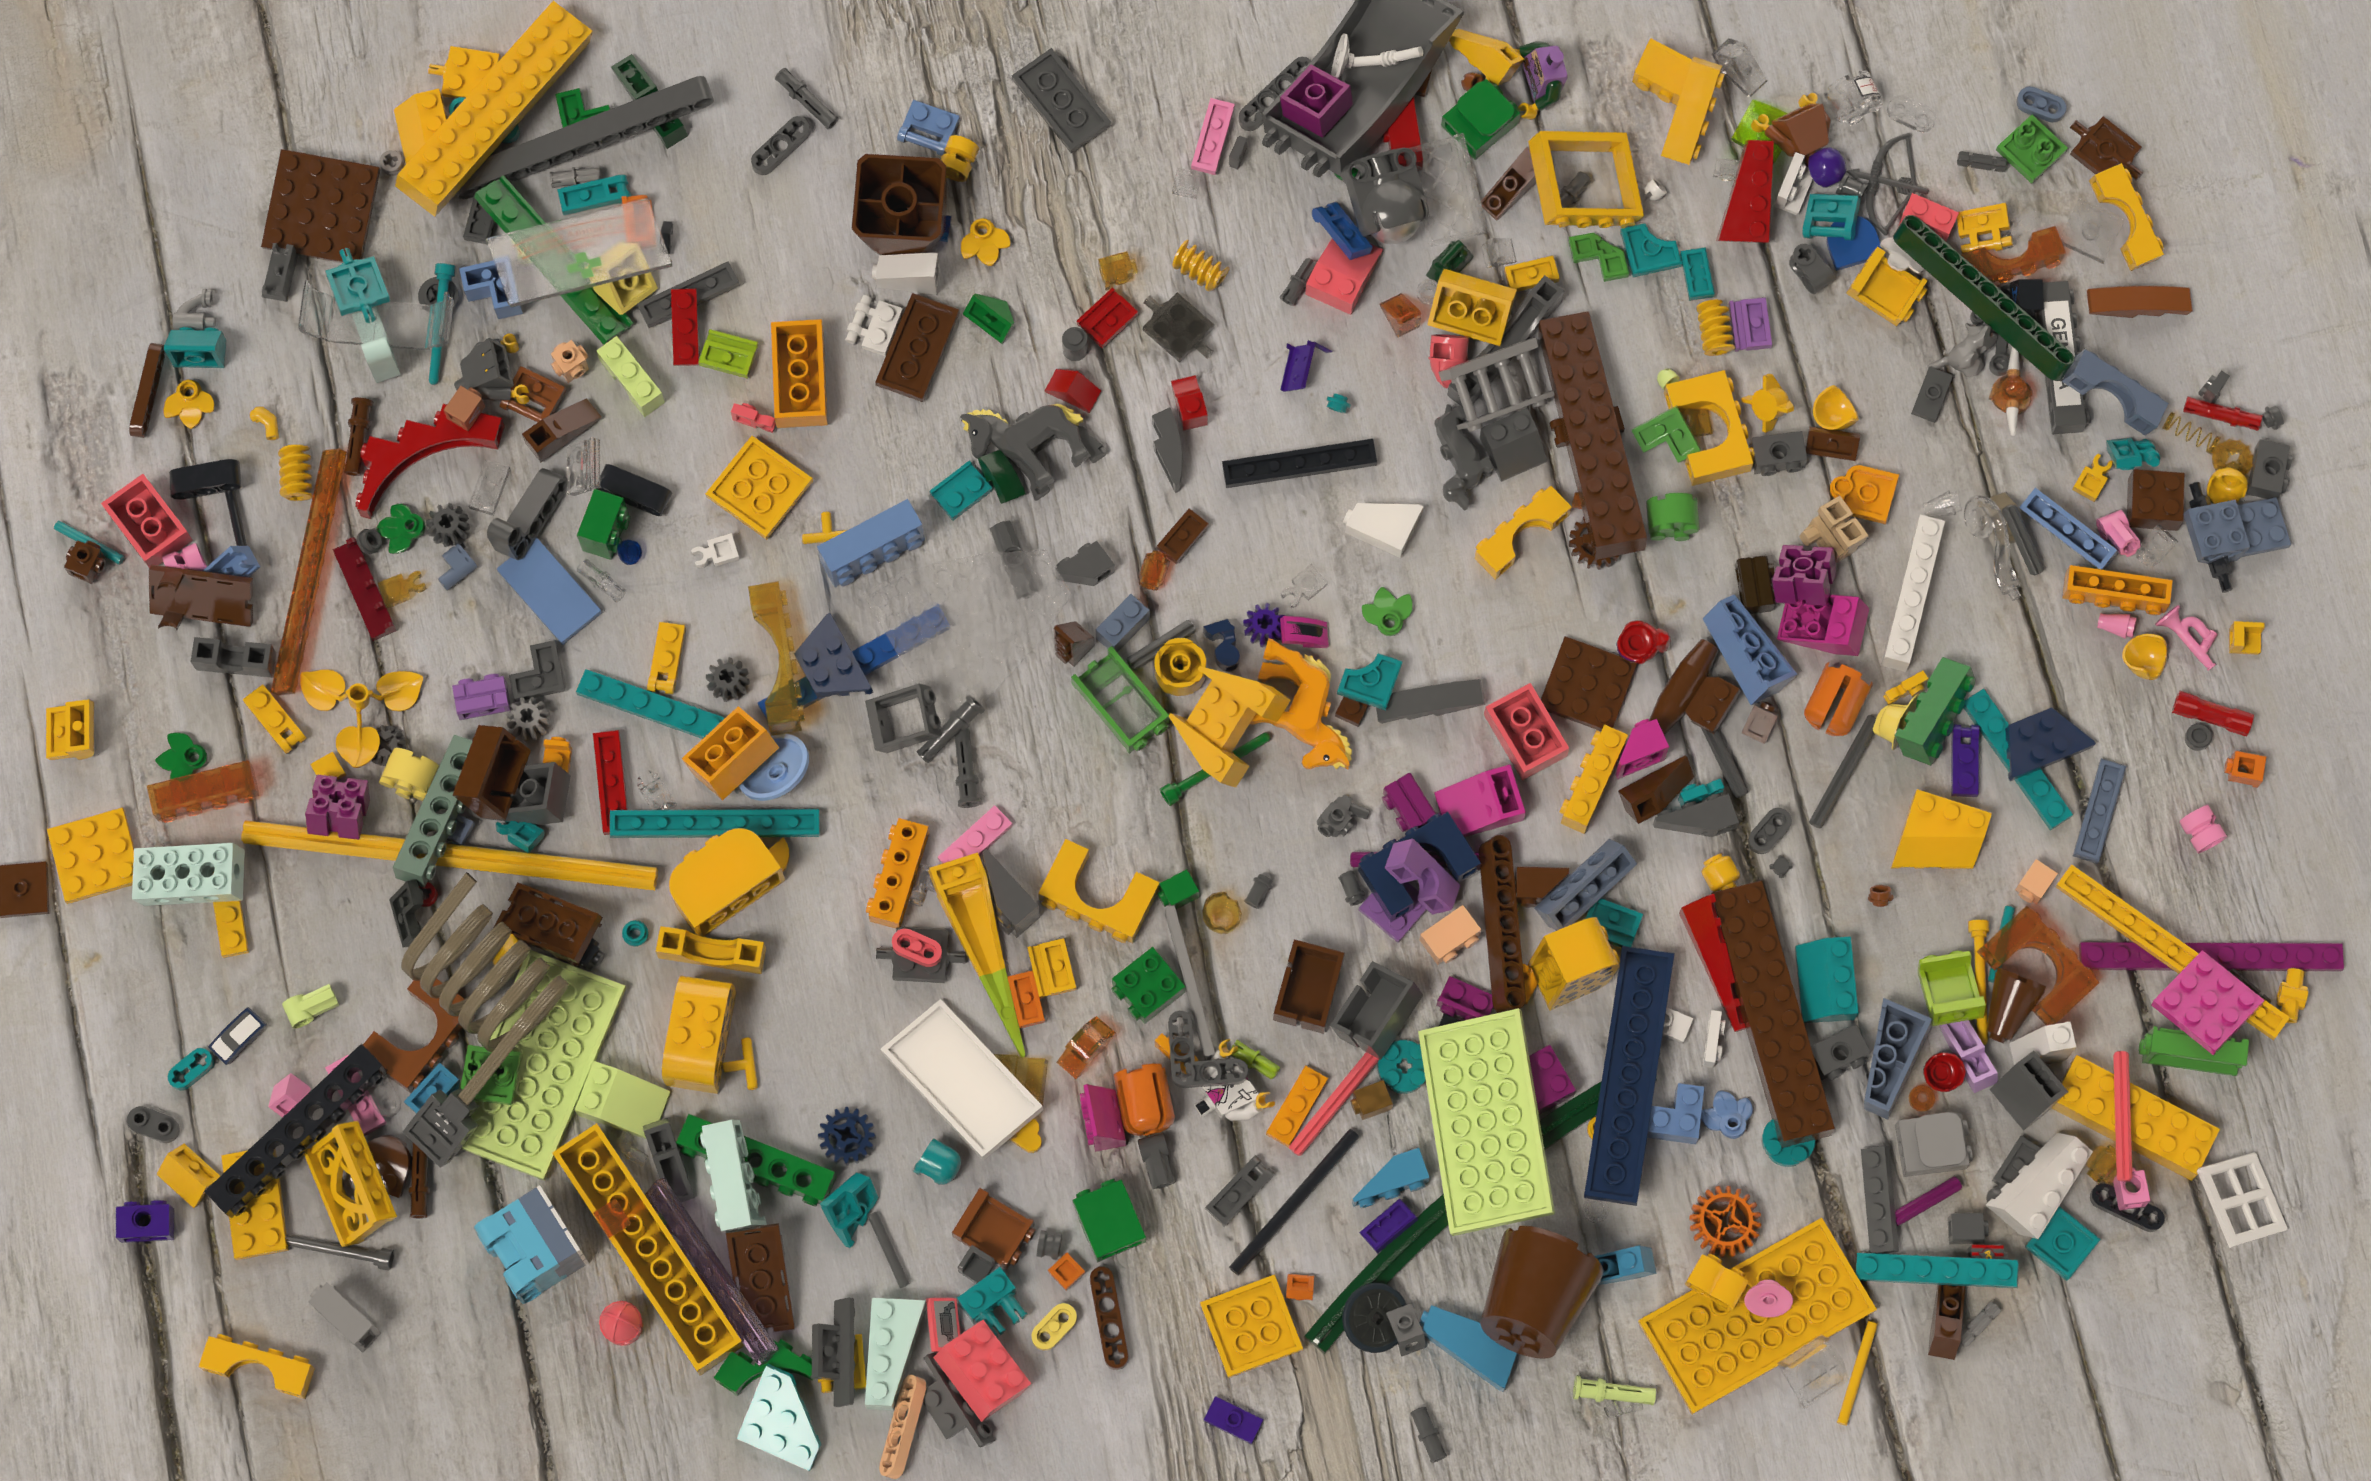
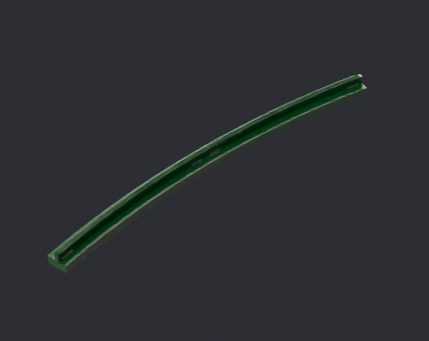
M1601 1082L1540 1120L1544 1150L1596 1117ZM1444 1194L1417 1217L1418 1220L1388 1244L1359 1273L1304 1336L1305 1339L1326 1354L1344 1332L1342 1322L1343 1309L1351 1294L1366 1284L1383 1283L1387 1285L1417 1254L1449 1226ZM1330 1331L1326 1338L1322 1342H1320L1324 1338V1336Z

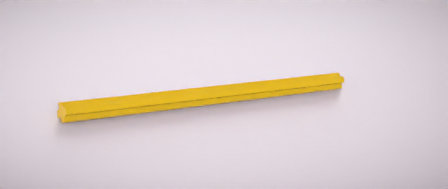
M246 820L243 823V831L241 833V841L244 844L396 861L405 841L403 838L361 834L359 840L339 838L338 832L331 831L328 836L313 835L307 833V827ZM447 844L443 857H439L435 864L436 866L654 891L658 878L657 867ZM421 853L416 858H424L427 854Z

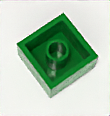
M594 489L577 533L582 551L612 560L614 553L619 552L622 539H620L623 530H627L631 519L624 498Z

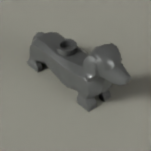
M1447 404L1445 413L1434 422L1437 436L1442 444L1440 447L1441 454L1446 461H1451L1456 471V474L1443 485V496L1448 502H1456L1463 510H1467L1469 500L1465 491L1476 487L1481 476L1485 478L1490 477V472L1493 471L1494 467L1488 457L1480 459L1477 447L1461 429H1457L1456 425L1463 423L1462 420L1466 419L1462 405L1452 409L1451 405Z

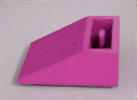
M1829 595L1827 606L1806 605V600H1798L1796 604L1785 603L1777 640L1832 654L1859 656L1870 608L1859 597Z
M1510 764L1482 772L1434 792L1440 814L1443 815L1448 812L1464 837L1521 822L1525 818L1526 812Z
M1089 1084L1083 1085L1084 1093H1080L1083 1120H1085L1088 1145H1094L1095 1152L1126 1146L1116 1090Z

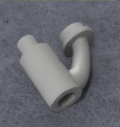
M202 289V294L183 303L177 312L173 314V329L179 330L181 327H189L194 330H204L206 327H215V317H206L205 313H189L200 304H202L203 308L212 306V291Z

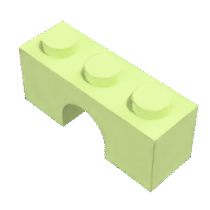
M617 336L596 350L599 361L613 379H617L621 383L629 399L644 418L665 403L662 392Z

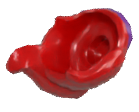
M1631 621L1625 625L1617 640V651L1626 660L1644 664L1655 657L1657 652L1662 654L1666 652L1670 647L1671 637L1665 630L1656 629L1646 622Z

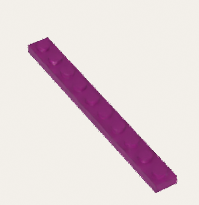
M2080 942L2079 944L2080 970L2174 971L2134 942ZM2185 943L2197 953L2203 950L2228 971L2232 969L2237 971H2287L2289 968L2303 971L2344 970L2343 944Z

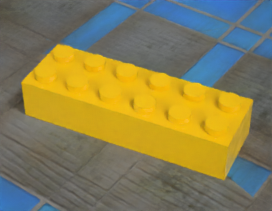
M2076 1055L2061 1081V1084L2068 1093L2052 1109L2116 1142L2114 1074ZM2130 1083L2132 1150L2192 1181L2198 1175L2197 1170L2202 1167L2220 1129Z

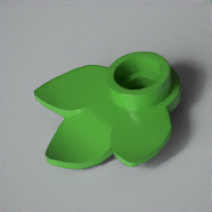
M1383 587L1377 591L1374 597V604L1362 605L1364 619L1368 623L1376 625L1378 630L1386 636L1398 634L1402 629L1403 621L1412 612V599L1409 594L1403 595L1396 600ZM1393 621L1395 625L1389 628L1385 625V622Z

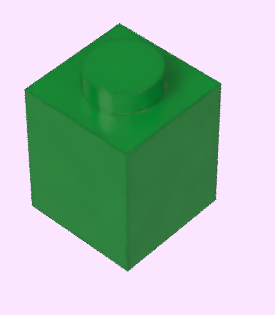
M1187 869L1159 883L1160 892L1157 895L1164 907L1175 905L1177 910L1199 898V890Z

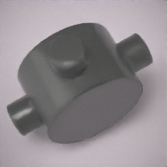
M1779 855L1774 864L1769 865V868L1773 869L1774 873L1779 875V878H1784L1788 869H1792V864H1789L1782 855Z

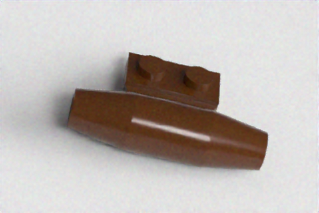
M1701 639L1679 663L1659 695L1649 721L1657 719L1664 736L1685 713L1693 724L1715 734L1741 692L1740 688L1720 677H1708L1718 648L1704 639Z

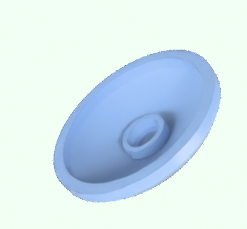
M790 734L771 735L779 749L739 785V788L747 797L758 801L776 799L789 793L800 783L808 769L809 752L805 744L798 737Z

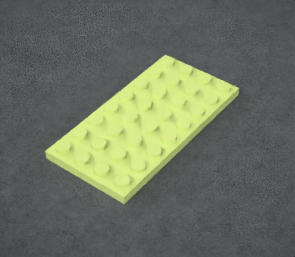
M531 950L523 961L515 982L538 958H542L550 965V968L524 1003L498 1025L490 1040L508 1032L554 978L560 975L569 983V986L548 1015L529 1034L522 1038L512 1050L521 1053L513 1104L504 1105L474 1100L479 1107L471 1118L479 1126L461 1149L545 1181L555 1158L552 1152L557 1150L561 1144L592 1063L597 1059L626 986Z
M1518 1008L1418 1031L1450 1234L1456 1236L1554 1215L1555 1210L1522 1011Z

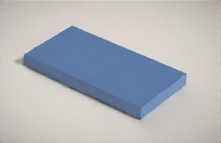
M537 537L521 560L510 557L497 568L498 573L562 645L602 613L601 609Z

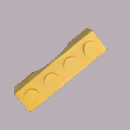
M2121 163L2095 174L2089 179L2098 202L2109 203L2119 207L2128 218L2130 224L2129 237L2120 249L2130 271L2156 261L2163 256V243L2153 232V222L2150 216L2145 214L2141 206L2143 204L2142 198L2137 191H2134L2131 184L2132 177L2128 169H2124Z
M1549 486L1546 490L1542 488L1532 497L1533 501L1528 506H1520L1514 512L1512 520L1508 523L1506 521L1502 522L1494 530L1496 534L1490 539L1484 538L1475 547L1477 550L1474 559L1495 580L1515 562L1516 556L1512 542L1518 533L1530 527H1542L1552 531L1570 515L1572 507L1552 486Z
M660 926L656 946V954L659 959L762 974L766 953L764 942L741 938L734 940L712 939L693 934L687 930Z
M218 1334L217 1338L208 1336L198 1366L203 1371L229 1378L235 1370L243 1365L261 1364L270 1369L274 1378L275 1389L281 1393L302 1399L306 1398L315 1370L311 1364H308L309 1359L294 1355L293 1359L283 1357L284 1352L268 1348L267 1352L258 1350V1345L243 1341L242 1345L232 1342L233 1338Z

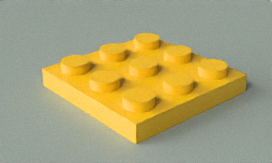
M751 436L705 495L767 540L812 484L813 478L757 438Z
M123 807L47 829L64 900L67 904L133 885L134 844Z
M1275 1274L1200 1302L1228 1378L1303 1351Z

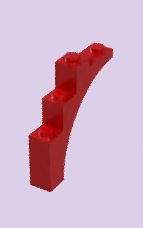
M443 404L441 411H437L435 414L434 426L406 420L404 427L399 429L397 442L369 436L368 442L363 444L360 454L366 468H370L365 470L363 476V484H365L363 492H359L356 498L355 507H357L360 516L371 519L376 505L389 485L408 467L425 457L458 447H486L498 450L505 428L502 418L481 413L469 431L447 419L444 413L447 404Z

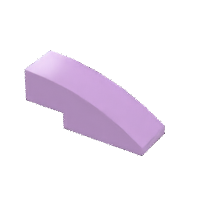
M1969 1020L1939 1025L1952 1054H1955L1963 1061L1966 1070L1965 1079L1972 1091L1976 1093L1998 1082V1072L1986 1055L1985 1046Z

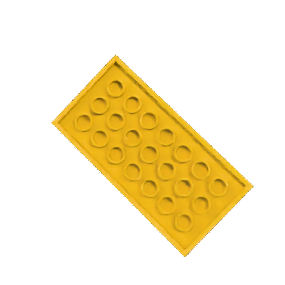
M1822 1217L1734 1266V1268L1745 1273V1279L1749 1282L1732 1311L1691 1290L1638 1320L1641 1329L1692 1415L1877 1310ZM1774 1280L1790 1292L1793 1304L1783 1315L1761 1317L1747 1309L1744 1302L1746 1293L1760 1281Z

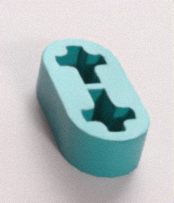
M204 1048L193 1050L169 1071L168 1081L170 1085L179 1091L190 1088L213 1068L214 1058L212 1054ZM199 1055L201 1057L207 1056L205 1058V1066H202L200 1064L195 1066L198 1062L196 1058ZM188 1070H190L184 1076L186 1080L184 1083H181L180 1081L175 1083V1081L177 1080V1077L175 1075L180 1072L183 1075Z

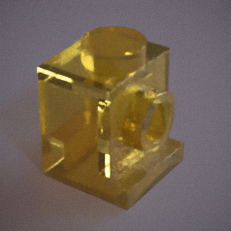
M1127 251L1098 259L1099 271L1106 291L1110 290L1111 284H1125L1133 278V274L1138 273L1135 259H1130Z

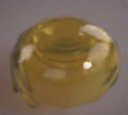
M1226 892L1212 893L1205 900L1202 917L1205 925L1210 930L1218 934H1228L1239 926L1242 912L1237 900L1230 898Z

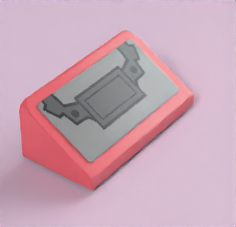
M956 1298L926 1299L932 1352L938 1353L944 1345L961 1335Z

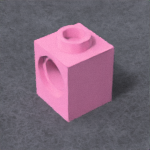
M2132 1167V1179L2127 1182L2118 1181L2116 1175L2113 1179L2119 1210L2145 1207L2150 1202L2144 1170L2136 1171ZM2130 1182L2134 1184L2137 1192H2129L2125 1187V1183Z

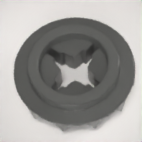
M437 277L425 281L418 292V300L422 309L430 315L436 313L437 300L433 301L435 299L433 290L438 293L439 280H436ZM452 281L449 282L446 313L452 312L455 305L458 304L459 292Z
M383 725L376 729L379 738L386 742L391 740L389 743L391 751L394 748L406 749V739L401 731L393 726ZM383 748L378 750L371 761L377 765L386 766L391 753Z

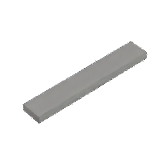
M1174 905L1166 907L1165 916L1183 982L1186 986V993L1204 1059L1208 1061L1215 1055Z

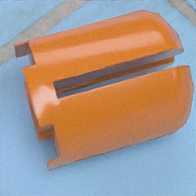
M1828 662L1825 664L1805 707L1804 715L1812 727L1820 730L1839 689H1844L1841 701L1825 734L1831 736H1844L1851 731L1867 695L1872 689L1873 683L1871 681L1870 685H1868L1861 679L1862 673L1843 664H1841L1840 668L1828 667L1830 663Z
M1155 1063L1144 1064L1142 1068L1132 1070L1128 1074L1126 1069L1114 1074L1123 1127L1129 1134L1135 1136L1154 1135L1168 1129L1174 1123L1175 1115L1165 1067L1162 1068L1161 1064Z

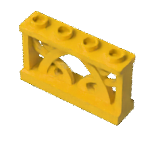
M358 1121L337 1124L328 1135L307 1149L304 1156L342 1247L363 1242L366 1237L386 1222L392 1221L397 1217ZM328 1150H330L335 1157L330 1156ZM343 1170L351 1175L355 1185V1200L348 1197L342 1185Z

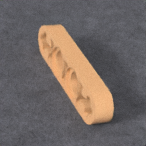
M912 1374L905 1377L902 1382L880 1461L879 1470L881 1475L891 1479H898L903 1474L926 1392V1381Z

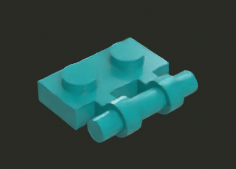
M2132 438L2106 440L2107 452L2116 469L2132 470L2137 466H2142V462H2146L2152 467H2157L2160 464V454L2153 442L2148 439H2142L2141 441H2133Z

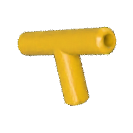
M827 511L822 512V532L803 534L802 542L803 544L823 543L847 530L832 531L831 513Z
M745 1037L741 1040L743 1059L724 1062L723 1070L725 1073L745 1070L747 1089L756 1090L758 1084L752 1039Z

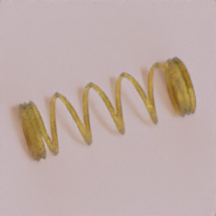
M2171 412L2162 429L2165 431L2169 430L2179 419L2175 431V436H2178L2190 423L2185 441L2188 442L2200 429L2196 447H2199L2210 435L2206 453L2212 455L2221 437L2216 436L2209 447L2212 439V432H2210L2198 445L2202 427H2199L2187 440L2191 421L2177 434L2181 416H2178L2170 425L2175 413Z

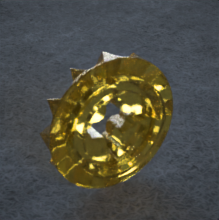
M2228 439L2219 443L2214 449L2212 463L2215 470L2231 467L2240 471L2245 476L2253 465V454H2251L2249 446L2244 445L2240 440ZM2228 453H2230L2231 455L2239 453L2240 455L2237 459L2238 463L2232 461L2231 463L2229 462L2225 464L2227 462V459L2229 458Z

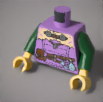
M1535 41L1520 46L1519 50L1514 49L1524 58L1522 64L1534 100L1533 105L1521 103L1518 106L1520 111H1526L1521 118L1529 120L1537 116V110L1542 111L1560 99L1561 91L1567 80V71L1563 61L1564 55L1558 46H1550L1542 41Z

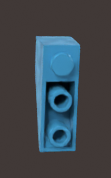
M1416 1148L1393 1156L1353 1198V1207L1360 1205V1208H1366L1374 1205L1376 1199L1385 1197V1200H1390L1400 1196L1401 1191L1410 1189L1411 1192L1425 1188V1183L1429 1182L1430 1177L1420 1149Z
M1639 1245L1595 1256L1601 1263L1604 1272L1598 1285L1657 1274L1652 1248Z

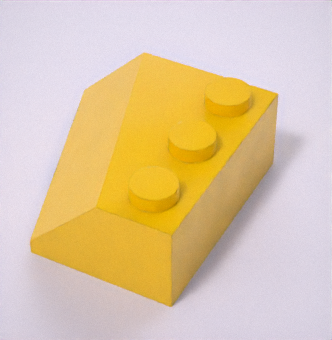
M1917 789L1913 795L1890 869H1900V867H1914V869H1924V867L1973 869L1992 813Z

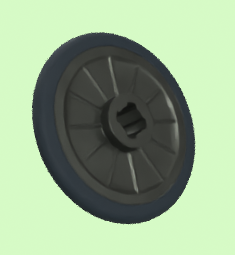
M1370 1283L1355 1290L1348 1298L1342 1316L1343 1328L1351 1343L1357 1348L1370 1353L1385 1352L1396 1346L1398 1341L1386 1313L1407 1305L1403 1296L1393 1287L1383 1283ZM1377 1313L1380 1318L1375 1323L1372 1321V1317Z

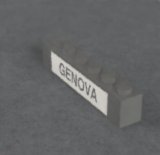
M2068 281L2043 282L2044 310L2037 312L2038 323L2075 357L2078 355L2077 352H2080V339L2075 337L2074 328H2077V315L2072 313L2071 304H2074V291L2069 289ZM2045 376L2052 435L2082 433L2086 424H2089L2090 419L2088 408H2084L2086 393L2082 395L2063 383L2062 380L2053 381Z

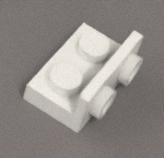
M1797 152L1794 154L1774 206L1795 215L1799 214L1813 180L1809 168L1802 164L1805 155Z

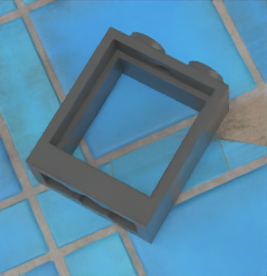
M918 683L865 701L876 751L890 753L941 736L939 729L941 721L936 714L934 704L936 696L930 686ZM919 698L925 730L894 740L887 707Z

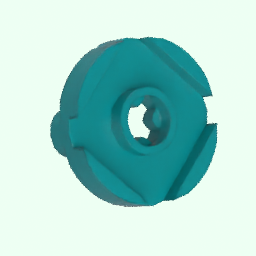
M1409 1040L1393 1042L1383 1058L1379 1059V1077L1381 1080H1384L1385 1085L1392 1091L1400 1094L1412 1093L1417 1091L1426 1082L1420 1044ZM1402 1060H1406L1407 1064L1412 1066L1405 1074L1402 1073L1401 1069H1397V1064H1401Z
M1773 1119L1767 1123L1762 1133L1763 1149H1765L1772 1162L1780 1166L1793 1167L1803 1163L1810 1157L1815 1147V1140L1782 1148L1777 1138Z

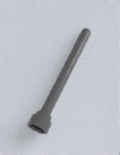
M286 1235V1242L290 1247L369 1261L382 1270L390 1271L394 1260V1250L382 1248L373 1252Z

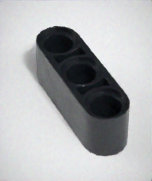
M234 459L172 469L169 472L170 495L173 499L184 500L241 488L240 462Z
M605 464L595 485V489L622 497L626 504L659 517L662 516L672 495V492L666 487L611 464Z

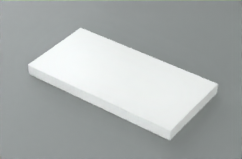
M941 999L881 1048L883 1055L983 1161L1044 1110L1043 1106Z

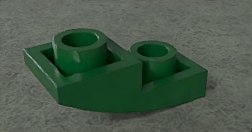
M996 450L977 458L986 482L992 480L1001 504L1026 495L1019 477L1001 450Z

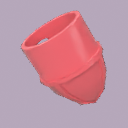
M1431 335L1430 356H1428V360H1430L1431 370L1437 381L1444 388H1448L1452 381H1441L1438 372L1468 361L1469 337Z
M613 1302L605 1307L600 1315V1330L605 1338L615 1345H630L642 1334L643 1322L641 1314L636 1306L630 1302Z

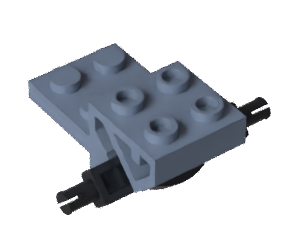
M2194 482L2189 485L2193 500L2189 502L2191 509H2187L2183 516L2197 561L2209 565L2212 577L2219 580L2222 593L2233 590L2228 577L2232 573L2230 562L2238 561L2241 557L2286 549L2291 546L2277 497L2237 505L2236 500L2211 504L2210 498L2203 496L2200 482Z

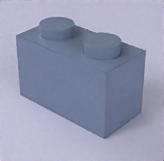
M1130 594L1095 629L1096 639L1107 649L1112 646L1118 652L1150 620V610Z

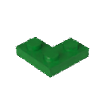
M580 88L555 94L563 128L610 110L609 105L585 110Z

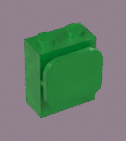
M1485 79L1475 84L1462 95L1457 104L1442 116L1441 126L1476 160L1519 123L1520 109L1513 101H1508L1503 96V92L1495 83L1491 84Z
M1115 1179L1107 1180L1100 1184L1101 1188L1092 1192L1090 1189L1083 1190L1077 1193L1076 1198L1072 1200L1079 1222L1097 1263L1146 1243V1236L1122 1179L1119 1181H1115Z

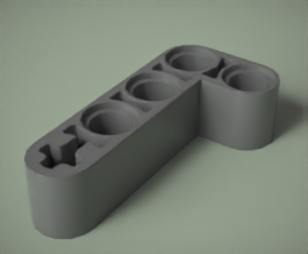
M545 468L538 471L508 520L504 521L500 518H495L489 524L487 538L495 551L516 560H521L526 555L564 495L568 486L566 477Z

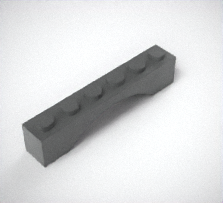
M1544 275L1508 321L1501 345L1489 344L1477 357L1530 339L1538 330L1539 321L1547 319L1562 302L1564 290ZM1494 364L1487 366L1488 371L1486 373L1490 384L1500 373L1498 367L1495 368ZM1470 372L1465 374L1467 378L1465 383L1473 404L1482 394V390L1477 376ZM1451 382L1448 386L1447 396L1457 404L1462 405L1456 385Z

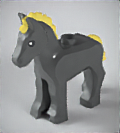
M1062 404L1042 406L1030 414L1025 412L1016 419L1017 423L1009 425L1007 420L1003 419L999 413L994 414L991 410H974L972 413L969 412L960 416L961 422L965 424L963 430L969 433L972 455L975 458L984 456L992 442L1010 460L1017 464L1027 476L1035 501L1050 492L1048 485L1054 482V478L1035 455L1052 439L1059 438L1069 443L1072 451L1071 462L1075 468L1088 458L1092 463H1095L1107 454L1103 444L1089 435L1086 428L1078 426L1083 422V418L1080 417L1081 415L1074 414L1073 409H1069Z

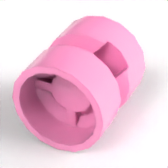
M196 543L182 548V553L180 554L175 551L162 557L166 567L203 571L207 567Z
M2209 805L2191 812L2179 821L2185 833L2193 836L2190 841L2197 853H2202L2227 838L2221 825L2214 823L2216 817Z

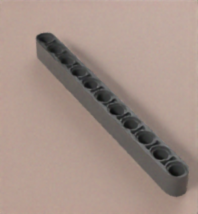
M693 77L491 155L460 188L457 196L459 199L472 198L475 191H479L493 181L499 180L503 175L511 183L703 109L714 102L706 77Z

